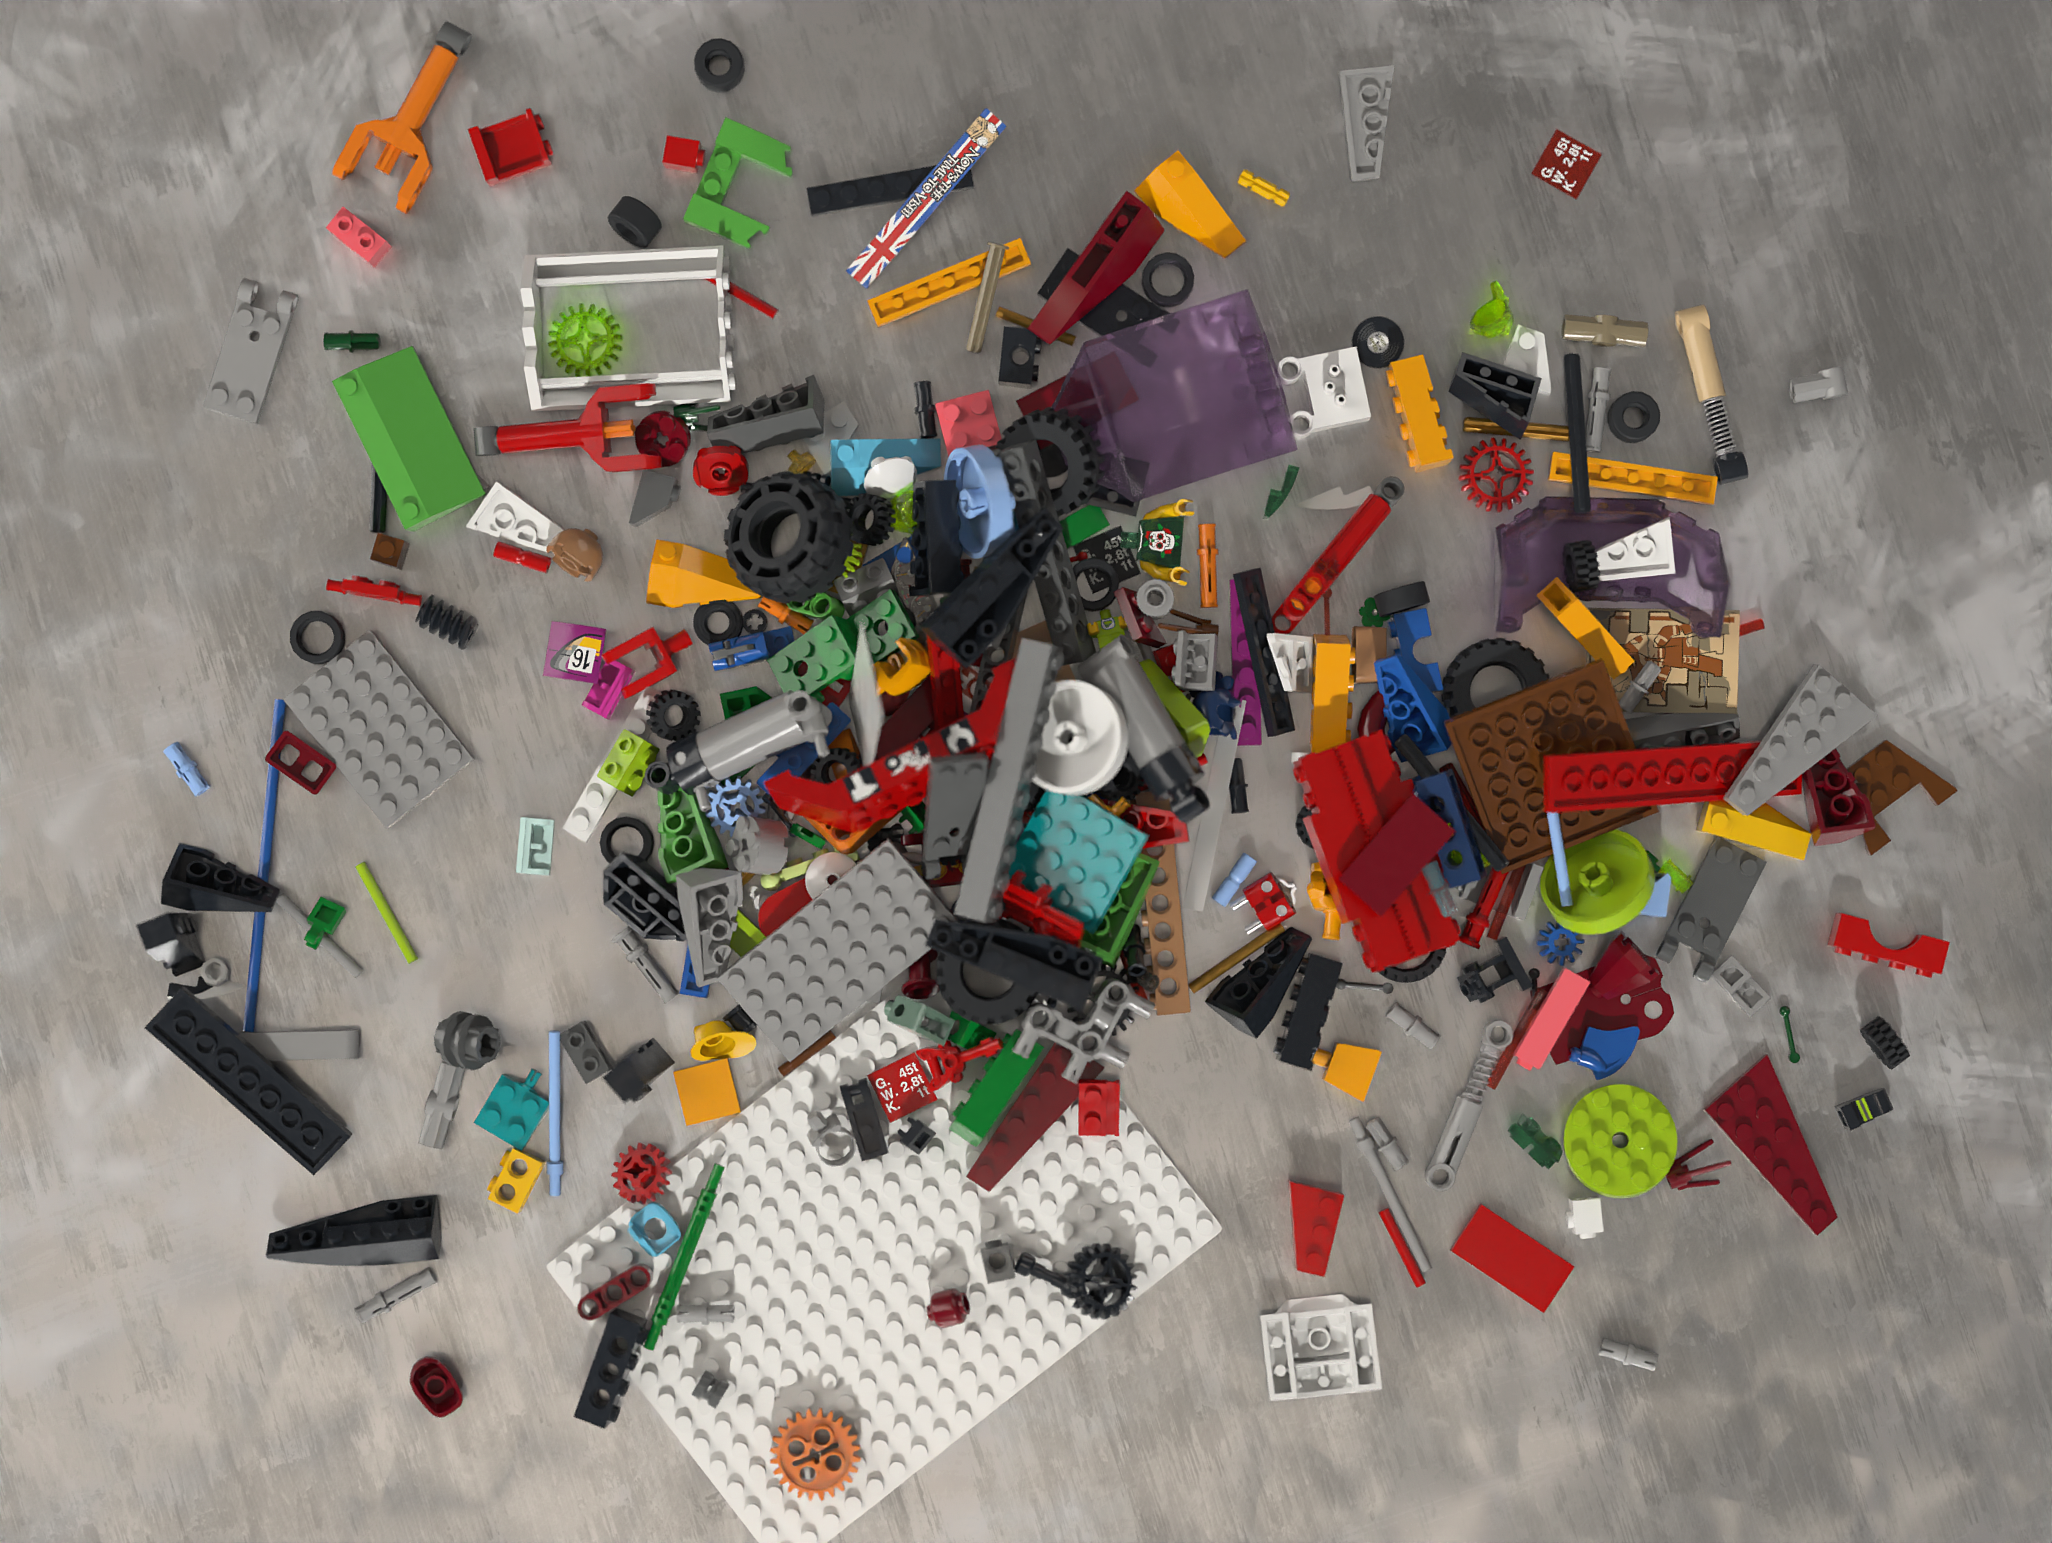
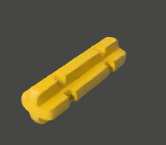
M1244 169L1238 178L1239 184L1246 188L1248 186L1251 187L1252 191L1269 200L1271 198L1274 199V203L1280 206H1285L1290 197L1288 191L1282 188L1280 190L1277 189V185L1260 176L1255 177L1254 173L1247 169Z

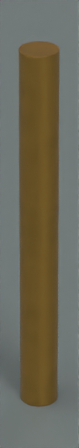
M1280 923L1270 930H1266L1189 983V988L1195 994L1282 934L1285 929Z

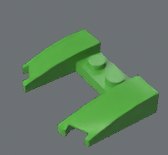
M725 117L715 141L716 146L696 194L692 196L683 220L686 224L749 249L751 245L747 240L759 230L765 235L769 232L770 227L723 206L725 197L742 158L791 177L793 174L792 167H786L785 151H791V147Z

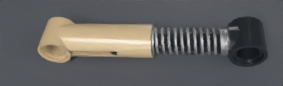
M1699 305L1676 311V326L1679 335L1684 341L1699 403H1705L1703 405L1706 407L1704 411L1708 412L1706 413V416L1709 417L1707 421H1710L1708 425L1711 426L1709 430L1713 431L1710 435L1714 436L1712 437V440H1715L1713 445H1716L1714 449L1717 456L1713 459L1715 476L1718 477L1717 481L1719 485L1747 479V462L1744 454L1737 452L1736 445H1733L1735 440H1732L1733 435L1730 434L1732 430L1729 431L1731 426H1728L1730 421H1727L1728 416L1725 415L1727 411H1724L1726 407H1723L1725 402H1722V399L1726 396L1710 335V320L1706 307Z

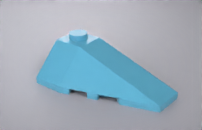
M940 439L830 440L831 488L838 496H859V494L867 493L864 488V478L871 469L870 464L872 460L877 457L888 459L909 456L917 469V475L941 467Z

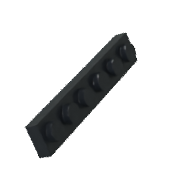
M936 165L806 188L811 217L906 201ZM971 169L951 192L974 189Z
M1261 568L1235 573L1233 578L1267 736L1274 737L1295 731L1288 693L1284 691L1267 640V634L1275 632Z

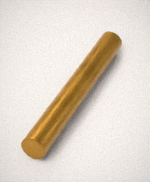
M999 306L996 317L1024 328H1028L1034 320ZM1065 332L1056 340L1073 346L1077 336Z

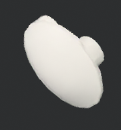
M909 456L888 459L877 457L872 460L870 464L871 469L864 478V488L868 494L886 499L894 498L905 493L913 485L917 477V469Z

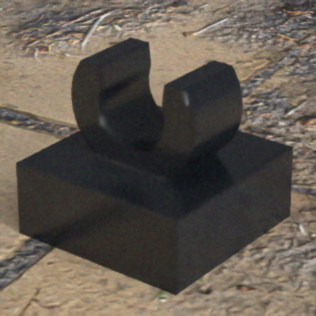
M909 1117L907 1121L911 1123V1128L907 1132L899 1129L898 1134L902 1137L900 1141L919 1155L936 1135V1132L920 1120H914Z

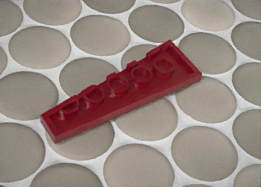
M1057 1042L1053 1044L966 1175L967 1178L990 1192L1079 1097V1080L1076 1084L1061 1076L1073 1055L1071 1053L1072 1050ZM1091 1060V1062H1087L1079 1079H1095L1105 1067L1097 1061Z

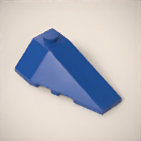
M1400 654L1376 660L1374 662L1379 692L1383 694L1385 704L1383 708L1384 717H1387L1389 730L1387 731L1388 738L1401 763L1407 760L1394 743L1404 734L1409 735L1425 756L1448 750L1452 743L1443 722L1450 719L1446 708Z

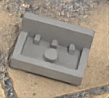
M883 558L855 570V572L848 573L847 578L841 576L833 581L849 617L889 589L895 590L897 595L900 596Z
M1184 630L1178 631V639L1174 640V653L1177 657L1176 666L1172 668V680L1182 691H1215L1218 636L1216 634H1188Z

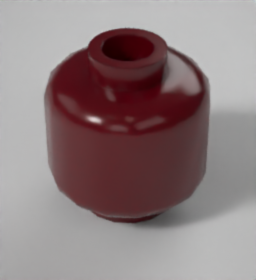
M956 1288L934 1293L930 1298V1305H927L928 1318L931 1322L935 1321L940 1328L962 1324L965 1322L967 1315L970 1314L968 1297Z

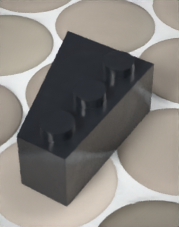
M1462 352L1448 392L1521 440L1529 424L1542 378Z
M652 1038L642 1045L638 1051L635 1050L621 1060L602 1078L624 1103L629 1101L635 1103L653 1090L649 1085L675 1062L660 1044Z

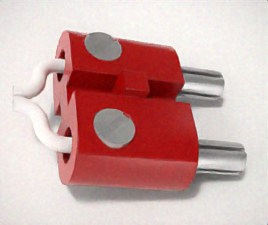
M1270 872L1243 888L1244 895L1231 902L1230 906L1233 907L1232 910L1236 911L1250 903L1251 907L1255 909L1259 919L1245 926V931H1247L1248 935L1262 927L1270 930L1296 914L1293 905L1296 902L1295 891L1297 887L1294 882L1288 883L1283 878H1276ZM1279 882H1282L1287 887H1293L1290 893L1292 901L1285 895Z

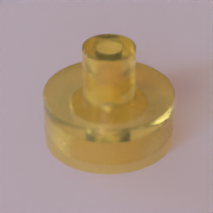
M794 449L787 455L792 462L788 471L795 474L809 471L816 462V459L809 452L800 455Z

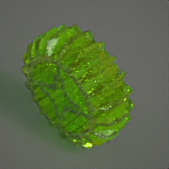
M581 303L579 304V312L576 313L573 306H570L568 308L570 316L567 317L565 313L561 312L559 316L563 322L559 323L555 320L552 322L558 331H549L548 335L556 338V340L548 342V346L557 349L550 355L553 359L561 357L556 365L561 368L567 364L565 372L568 375L575 369L576 377H581L583 370H585L586 376H592V370H595L601 376L603 375L601 366L604 365L606 369L611 370L612 366L608 360L612 359L615 362L619 360L613 351L620 352L623 350L621 345L615 344V342L622 341L623 336L614 333L619 331L621 327L619 324L611 325L615 319L612 314L604 318L606 315L604 308H601L596 314V306L591 304L588 312H586L585 305ZM588 320L600 323L606 329L607 335L592 333ZM579 322L577 333L564 339L569 328ZM585 332L589 339H592V341L587 343L586 350L581 343L578 344L579 341L584 340ZM607 343L604 352L592 361L593 351ZM570 347L571 349L581 350L583 362L569 358L564 348Z

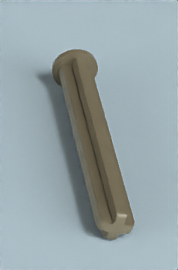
M987 242L990 248L966 349L974 353L981 352L1005 249L1009 250L1008 246L993 242Z

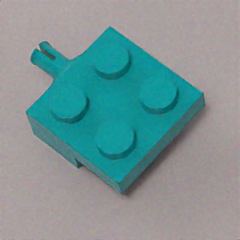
M533 1068L524 1082H519L507 1074H502L474 1121L476 1125L520 1151L524 1150L535 1129L540 1125L549 1109V1099L537 1093L534 1089L542 1074L540 1072L536 1073L537 1070Z

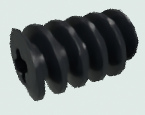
M430 595L421 606L415 622L419 621V627L422 629L429 626V632L432 634L439 631V638L441 639L449 636L448 641L450 644L454 645L458 642V648L464 650L471 642L478 628V624L472 625L474 617L470 616L464 621L462 620L464 611L461 610L456 615H453V605L444 610V601L441 600L434 605L435 596Z

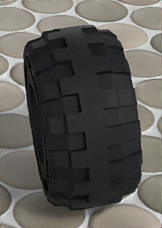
M778 472V474H773L772 478L766 476L754 482V487L751 490H744L737 498L739 503L735 509L731 508L727 517L728 521H730L729 528L724 530V542L728 546L726 557L730 567L737 573L736 577L743 585L755 593L780 603L789 604L790 601L801 603L815 598L816 593L822 594L833 586L832 581L835 577H841L847 568L844 566L847 556H852L854 546L853 542L850 541V536L854 535L853 522L848 516V507L844 500L826 484L802 473ZM798 514L800 532L796 543L786 554L774 558L771 551V540L776 527L786 517Z

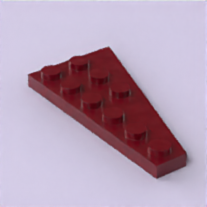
M1765 1054L1703 1110L1807 1227L1818 1236L1838 1216L1768 1054Z

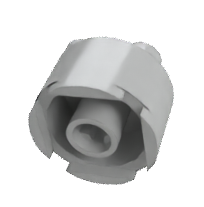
M740 816L737 819L732 839H729L726 844V853L728 856H731L735 868L740 872L762 875L778 873L783 868L788 855V847H784V838H788L787 829L779 820Z

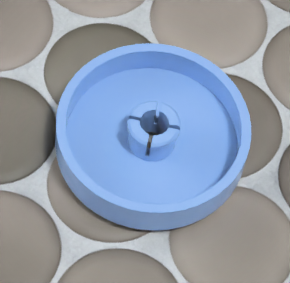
M984 445L957 448L948 457L944 480H956V487L959 490V501L957 503V512L961 519L959 543L962 545V550L973 559L988 557L1015 532L1012 521V509L1015 507V499L1013 494L1009 492L1007 480L1003 472V463L999 456L996 457Z

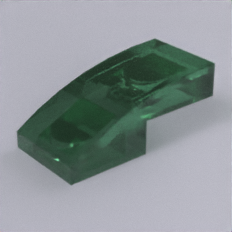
M1288 465L1281 491L1270 490L1262 519L1268 520L1281 507L1293 487L1299 467Z

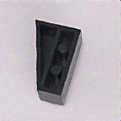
M165 913L136 925L145 951L158 962L164 960L163 966L166 969L171 968L172 974L175 977L200 968L206 962L195 932L198 931L196 923L192 916L188 917L187 913Z

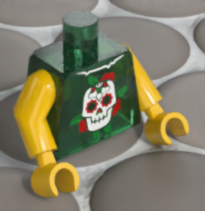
M1180 499L1177 503L1162 505L1146 513L1143 520L1138 522V533L1121 531L1120 548L1136 549V562H1139L1141 569L1154 579L1175 582L1182 586L1187 585V582L1180 580L1182 573H1190L1189 570L1180 567L1183 516L1194 515L1193 511L1186 512L1185 509L1186 504L1192 503L1193 500Z

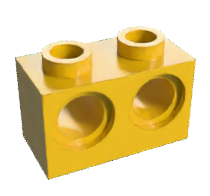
M513 1148L511 1152L507 1150L499 1164L503 1167L499 1177L494 1175L487 1188V1191L491 1192L488 1199L517 1214L520 1213L546 1161L524 1150L520 1151L517 1148ZM517 1159L526 1161L528 1168L525 1174H519L515 1171L514 1163ZM504 1184H510L514 1187L515 1195L512 1199H507L502 1195L501 1190Z

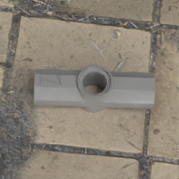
M441 1062L434 1089L431 1090L426 1102V1118L419 1144L443 1149L450 1121H453L458 1108L459 1097L457 1096L465 1068Z

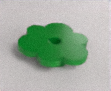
M1373 597L1367 598L1364 601V606L1359 609V614L1363 616L1361 622L1364 627H1372L1373 625L1374 627H1382L1383 622L1391 617V615L1379 616ZM1375 610L1377 615H1373L1372 611Z

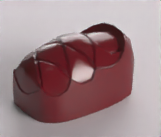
M426 1356L419 1359L413 1365L410 1373L412 1390L432 1415L442 1418L461 1406L463 1402L461 1390L453 1375L442 1361L435 1357Z

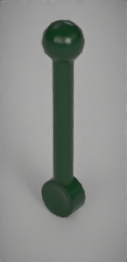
M1782 1006L1779 1013L1783 1016L1790 1049L1788 1059L1792 1063H1798L1800 1055L1795 1050L1789 1020L1790 1008Z

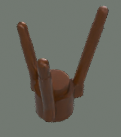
M1174 609L1170 610V614L1199 625L1192 628L1173 624H1158L1160 629L1177 632L1184 630L1190 634H1216L1218 636L1219 625L1211 624V620L1201 619Z

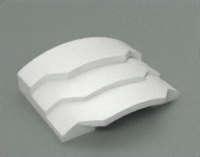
M1343 1294L1289 1299L1282 1304L1275 1314L1260 1315L1270 1401L1335 1396L1382 1389L1372 1304L1356 1305Z

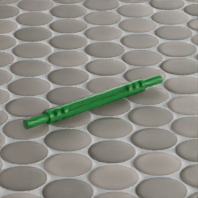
M714 1164L705 1189H701V1194L697 1199L696 1207H694L691 1220L668 1279L658 1299L659 1302L655 1307V1312L651 1317L653 1323L643 1346L648 1350L654 1351L663 1325L666 1326L668 1323V1318L675 1305L681 1284L706 1220L710 1215V1210L714 1205L713 1202L717 1197L715 1192L725 1169L720 1164Z

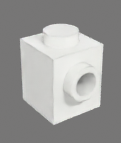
M1599 1197L1568 1199L1570 1211L1565 1212L1567 1228H1571L1572 1233L1579 1234L1580 1239L1597 1237V1232H1604L1601 1199Z

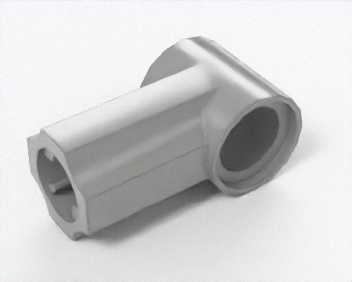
M1843 367L1822 370L1818 374L1789 380L1790 395L1794 403L1823 398L1824 400L1848 395Z

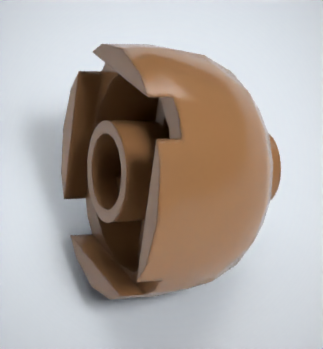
M569 528L561 531L551 540L546 548L547 553L552 550L555 554L552 560L559 567L575 578H578L580 574L586 576L584 580L586 582L592 581L602 565L603 552L600 544L597 542L598 537L588 529L582 531L576 528Z

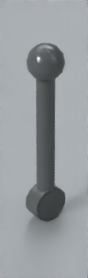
M1338 979L1336 988L1340 990L1347 987L1381 990L1386 994L1392 993L1394 989L1391 983L1376 985L1346 982L1344 979Z

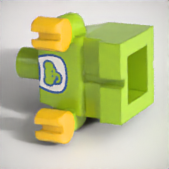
M1104 609L1099 612L1101 620L1093 622L1092 625L1091 623L1087 624L1089 635L1092 638H1097L1099 651L1120 635H1125V631L1128 630L1124 617H1112L1110 609Z

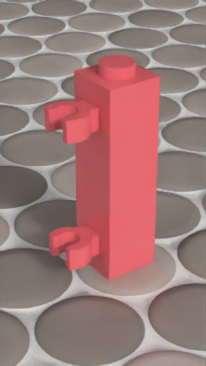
M1562 968L1513 1053L1518 1058L1516 1062L1518 1065L1529 1071L1533 1067L1540 1070L1590 984L1589 981L1567 968Z

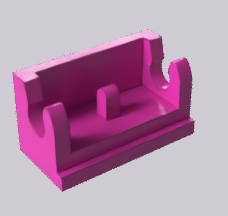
M616 660L610 664L605 662L599 673L598 684H593L582 706L609 720L622 697L621 689L630 683L636 671Z

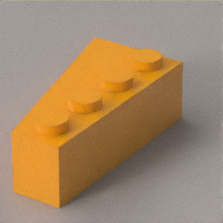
M1424 355L1391 362L1388 366L1389 370L1385 371L1388 386L1394 387L1396 397L1392 398L1395 413H1400L1403 424H1399L1402 440H1407L1409 451H1406V457L1409 467L1414 466L1415 473L1448 465L1454 456L1451 449H1445L1447 433L1445 426L1437 422V419H1440V409L1436 398H1431L1430 392H1433V386Z

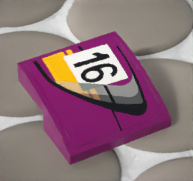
M552 621L543 676L598 684L602 661L601 655L603 654L607 629Z

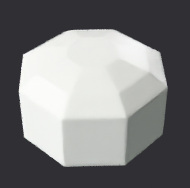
M211 958L203 963L200 974L207 985L219 987L227 982L230 970L223 960Z

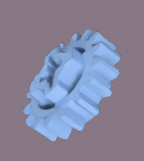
M737 776L736 782H731V779L728 777L726 778L725 785L721 783L715 785L717 791L709 790L708 795L712 798L710 800L712 809L706 812V817H714L711 821V826L715 827L719 824L720 834L730 830V837H732L736 824L733 823L740 816L762 818L758 813L762 814L766 811V807L759 805L764 802L762 800L763 796H757L760 792V787L757 786L752 789L750 779L744 784L741 783L740 776ZM729 790H737V792H735V793H731V794L725 793V792H727V791H729ZM748 795L753 800L754 810L751 806L747 805L746 800ZM739 802L740 809L737 808L735 811H731V805ZM717 804L724 809L723 818H721L717 811Z

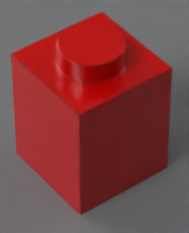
M667 135L662 163L668 169L698 173V167L704 165L706 150L702 149V145L698 140Z

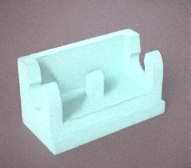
M520 818L516 873L550 876L555 820Z

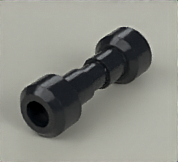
M1026 1252L1021 1253L1014 1268L1016 1273L1024 1277L1032 1275L1038 1279H1043L1049 1282L1050 1285L1061 1289V1294L1067 1297L1071 1289L1063 1286L1069 1283V1278L1058 1272L1055 1273L1046 1269V1266L1036 1262L1035 1256Z

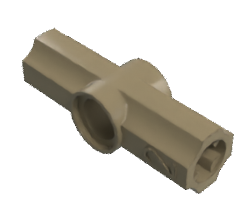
M1565 314L1561 333L1562 339L1591 342L1592 345L1613 347L1617 344L1645 347L1649 328L1648 322L1618 320V317L1611 315L1588 317Z

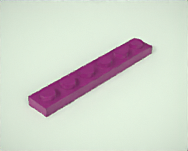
M1230 579L1232 677L1234 678L1232 693L1241 703L1242 700H1246L1237 746L1262 745L1261 704L1234 579Z

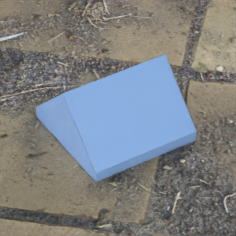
M1668 873L1655 876V886L1651 898L1638 915L1666 917L1671 885V876Z

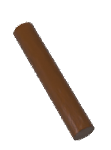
M831 1029L791 1062L786 1061L778 1067L782 1076L788 1075L834 1041L836 1036Z

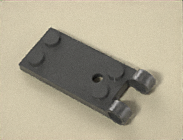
M985 753L930 758L923 854L921 859V871L924 879L940 877L939 857L962 855L961 864L963 873H965L986 787L988 758ZM952 828H959L956 832L949 833Z
M1718 836L1715 837L1655 957L1669 964L1678 949L1679 943L1703 954L1693 972V977L1706 983L1710 979L1716 962L1767 862ZM1702 918L1709 920V926L1706 929L1701 928L1699 925Z

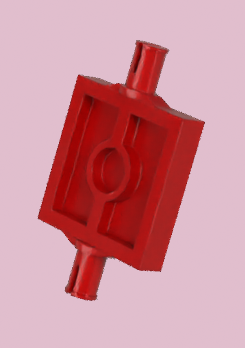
M352 575L351 580L335 581L328 579L326 584L327 591L340 592L344 595L349 593L351 595L419 607L422 603V595L406 593V591L400 589L401 585L385 580H379V585L373 584V580H369V578Z

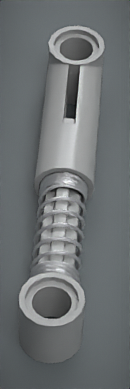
M1492 1020L1484 1026L1482 1046L1479 1050L1481 1054L1476 1057L1478 1062L1474 1064L1475 1069L1471 1071V1078H1468L1469 1084L1465 1085L1467 1089L1465 1092H1462V1096H1457L1430 1165L1425 1170V1181L1437 1191H1446L1453 1186L1455 1175L1483 1109L1481 1098H1484L1482 1094L1483 1091H1487L1485 1087L1486 1084L1490 1083L1488 1079L1492 1077V1070H1495L1494 1064L1498 1063L1496 1059H1500L1502 1051L1504 1052L1506 1046L1513 1040V1029L1505 1021ZM1497 1026L1502 1027L1505 1033L1504 1038L1500 1042H1495L1491 1038V1031ZM1456 1137V1141H1455V1143H1454V1146H1453V1148H1452V1151H1451V1153H1450V1156H1449V1158H1448V1160H1447V1163H1444L1445 1160H1446V1157H1447V1155H1448V1152H1449V1150H1450V1147H1451V1145H1452V1142H1453L1454 1138ZM1438 1169H1444L1447 1173L1445 1182L1441 1184H1436L1433 1181V1174Z

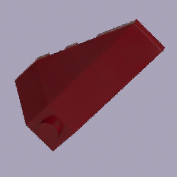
M1836 748L1802 774L1806 811L1814 846L1842 843L1876 827L1868 798L1865 793L1862 794L1854 782L1853 774L1847 771L1840 760V754Z

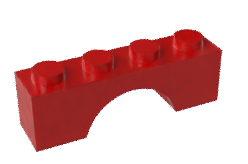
M1844 913L1835 914L1828 941V946L1835 947V953L1850 957L1852 952L1862 954L1861 960L1878 964L1879 959L1888 961V967L1905 971L1907 966L1916 969V975L1932 978L1933 974H1942L1950 944L1948 941L1930 936L1916 935L1906 946L1892 950L1877 942L1871 933L1869 920Z

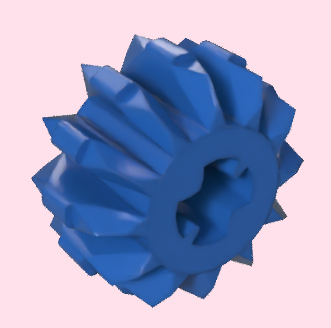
M1548 921L1546 927L1549 932L1545 930H1539L1538 934L1545 937V941L1538 940L1536 945H1545L1546 947L1539 952L1540 956H1546L1551 953L1547 962L1553 964L1557 958L1559 966H1564L1565 957L1570 963H1574L1575 958L1572 952L1581 955L1583 951L1577 948L1576 944H1584L1585 940L1576 939L1575 936L1580 933L1564 928L1557 921L1556 928L1553 923ZM1559 934H1562V939L1567 941L1566 945H1562V950H1559V946L1554 944V940L1559 939Z

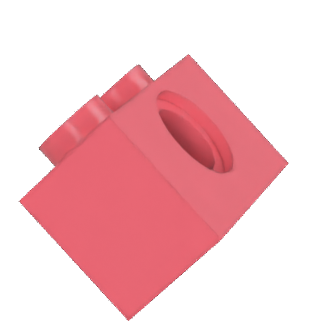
M342 207L326 226V229L374 268L392 247L384 238L345 207Z

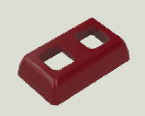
M284 731L265 757L267 763L314 795L319 793L336 769L335 763L289 731ZM288 744L300 752L298 758L290 766L282 762L278 757L283 748ZM311 760L323 768V771L314 782L305 778L301 773L306 764Z

